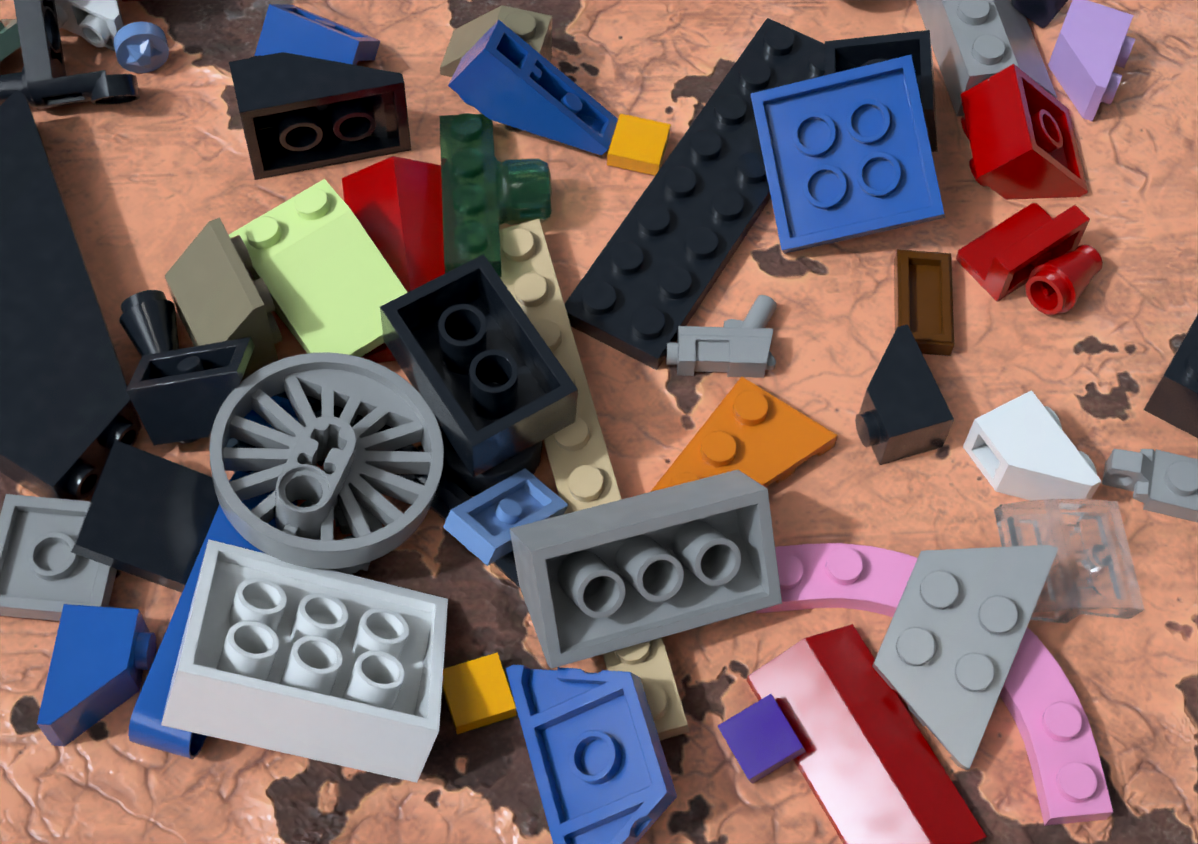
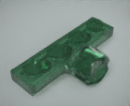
M464 113L439 116L445 273L484 254L499 277H502L499 234L501 225L504 223L516 225L538 218L540 223H543L550 219L552 212V187L549 166L546 161L540 158L497 161L494 154L493 122L483 114Z

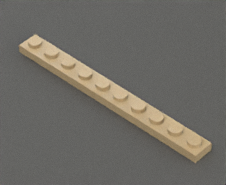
M540 219L487 233L499 277L578 389L575 422L544 439L559 497L568 504L564 514L622 500ZM663 638L603 654L607 670L631 672L641 678L660 741L690 732Z

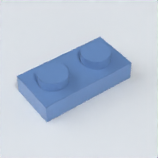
M524 468L451 509L443 528L488 566L513 550L509 528L564 515L568 504Z

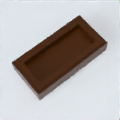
M897 249L894 258L895 331L897 327L908 324L922 354L951 356L954 348L951 253Z

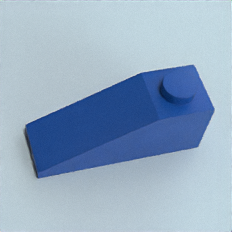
M500 20L462 57L448 84L466 104L475 107L490 120L601 156L609 149L618 118Z

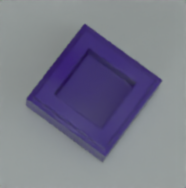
M772 694L718 725L724 739L752 784L806 752Z

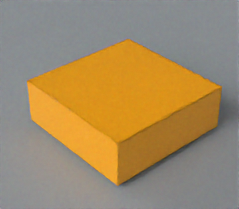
M620 113L607 154V165L656 175L661 168L670 136L671 124Z
M498 652L443 669L442 689L457 734L517 716L516 705Z

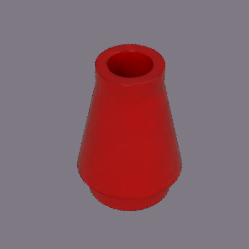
M1080 245L1067 254L1033 268L1026 283V295L1030 303L1038 311L1048 315L1065 313L1071 310L1094 275L1102 269L1103 262L1100 254L1089 245Z

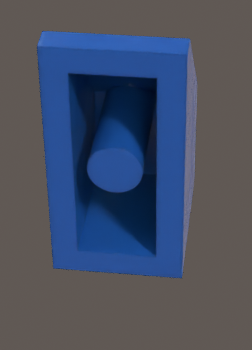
M63 605L37 725L53 746H66L140 691L143 670H150L156 656L157 643L155 633L149 631L139 609Z

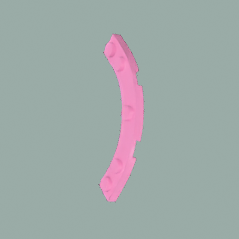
M844 543L775 547L782 604L757 610L756 613L813 608H847L893 617L917 558L878 547ZM1027 627L999 696L1012 715L1024 741L1044 826L1106 820L1113 813L1099 752L1088 718L1074 688L1058 662L1039 638Z

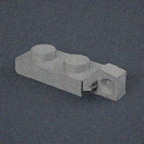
M1121 449L1112 450L1111 455L1105 462L1103 485L1132 491L1133 499L1144 503L1143 510L1198 523V459L1157 449L1155 451L1153 449H1141L1140 452Z

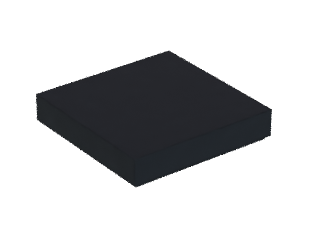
M115 440L71 552L182 593L219 507L213 477Z

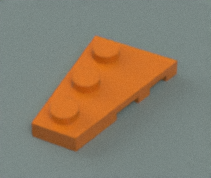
M741 376L650 492L734 470H740L764 487L769 486L773 482L779 484L794 474L796 467L814 455L821 456L835 447L838 435Z

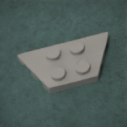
M1052 545L925 550L921 551L872 667L891 689L897 691L908 704V709L924 727L926 726L950 753V758L962 769L968 770L971 767L1059 548Z

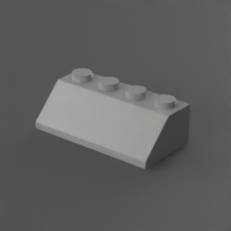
M916 0L926 30H930L931 45L956 116H964L960 97L961 93L1012 64L1019 67L1057 99L1026 16L1013 7L1011 0Z
M740 470L509 528L519 587L546 662L551 669L782 604L768 489Z

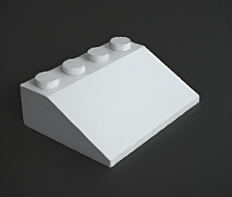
M208 540L161 725L417 783L439 732L448 599L330 569L297 566L265 553Z

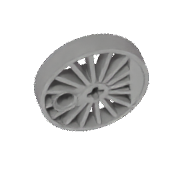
M330 352L308 353L287 357L266 365L244 379L229 394L219 409L214 420L209 445L210 467L219 504L225 516L239 534L254 547L274 558L293 565L318 569H337L364 564L386 555L404 543L417 530L431 507L440 483L444 459L443 439L435 415L421 394L408 381L385 366L371 360ZM285 391L299 422L272 400L271 397ZM306 395L322 401V417L316 418ZM334 406L343 409L339 418L334 417ZM253 409L274 429L244 417ZM357 415H361L364 417L362 420H360L357 424L353 426ZM385 425L393 427L391 429L378 432ZM230 437L258 448H227L226 446ZM417 442H421L424 452L393 451ZM325 459L324 470H321L317 467V461L322 462ZM225 471L260 472L229 482ZM395 474L428 475L424 486ZM274 491L251 511L242 503L244 500ZM381 494L411 504V506L402 513ZM308 500L315 505L303 508L295 506L292 502ZM357 502L384 524L385 527L371 533ZM337 503L354 538L333 540V511ZM274 517L277 528L268 524Z

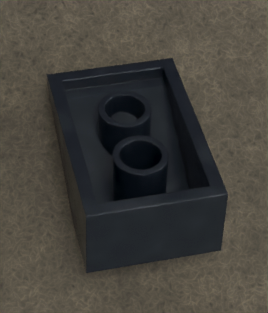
M286 52L253 56L229 62L255 180L411 150L405 83L401 73Z

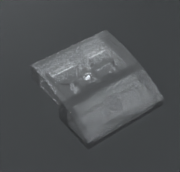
M1045 499L1000 504L994 509L1002 547L1052 545L1059 548L1030 620L1068 623L1080 614L1130 619L1145 610L1117 501Z

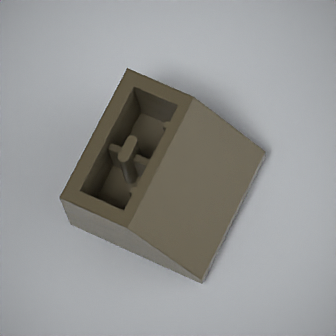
M219 217L206 224L166 273L165 279L175 308L194 346L246 337L252 338L255 348L241 380L242 382L257 370L278 361L274 344L282 341V336L271 313L275 310V306L263 279L254 280L249 270L253 265L240 235L230 238Z

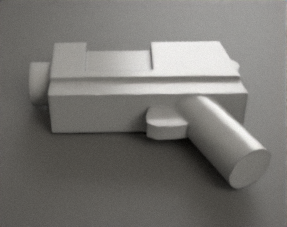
M759 295L744 321L728 319L724 321L723 327L678 326L677 342L667 343L666 365H677V375L694 376V372H725L727 377L764 378L765 370H773L776 364L775 358L769 351L774 329L765 328L777 308L776 302L769 296Z

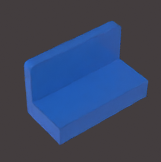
M269 4L254 56L286 52L357 65L358 61L375 60L380 40L295 5Z

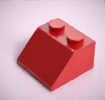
M1012 64L960 94L964 111L961 125L970 141L973 156L969 161V166L974 178L981 186H988L1006 200L1080 197L1088 193L1069 109L1019 67Z

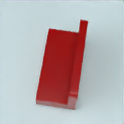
M1031 203L959 249L956 260L998 302L1027 283L1033 268L1075 250L1081 241L1090 218L1076 205L1052 218L1039 204Z

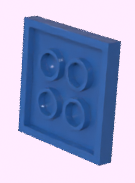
M912 55L751 93L781 250L784 254L945 218Z

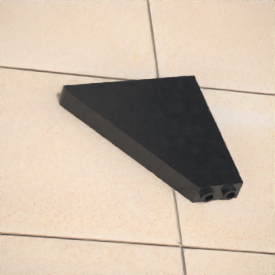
M16 90L0 105V472L39 497L83 500L95 490L115 440L133 446L142 425L126 391L128 385L36 122L25 94Z

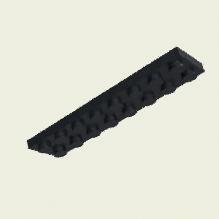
M769 18L765 20L565 302L571 327L655 370L659 368L666 357L667 343L677 341L678 326H686L771 199L751 93L825 76L824 43Z

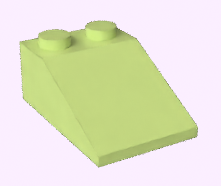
M325 179L229 234L230 238L240 235L252 261L253 267L249 268L254 280L263 279L272 297L275 313L307 354L330 352L362 357L384 343L380 306L408 292L352 210Z

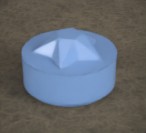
M140 21L127 24L114 37L117 61L124 69L130 72H152L160 68L168 59L169 48L165 33L159 26L153 23Z

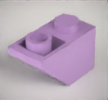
M1072 0L1048 67L1082 118L1093 121L1100 103L1104 102L1111 105L1122 75L1113 72L1115 66L1125 67L1132 50L1135 38L1126 36L1133 15L1088 0Z

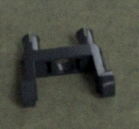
M14 0L24 67L22 72L0 75V105L16 90L25 94L30 106L37 109L89 101L97 105H114L132 102L140 98L136 75H106V71L102 70L66 76L55 0Z

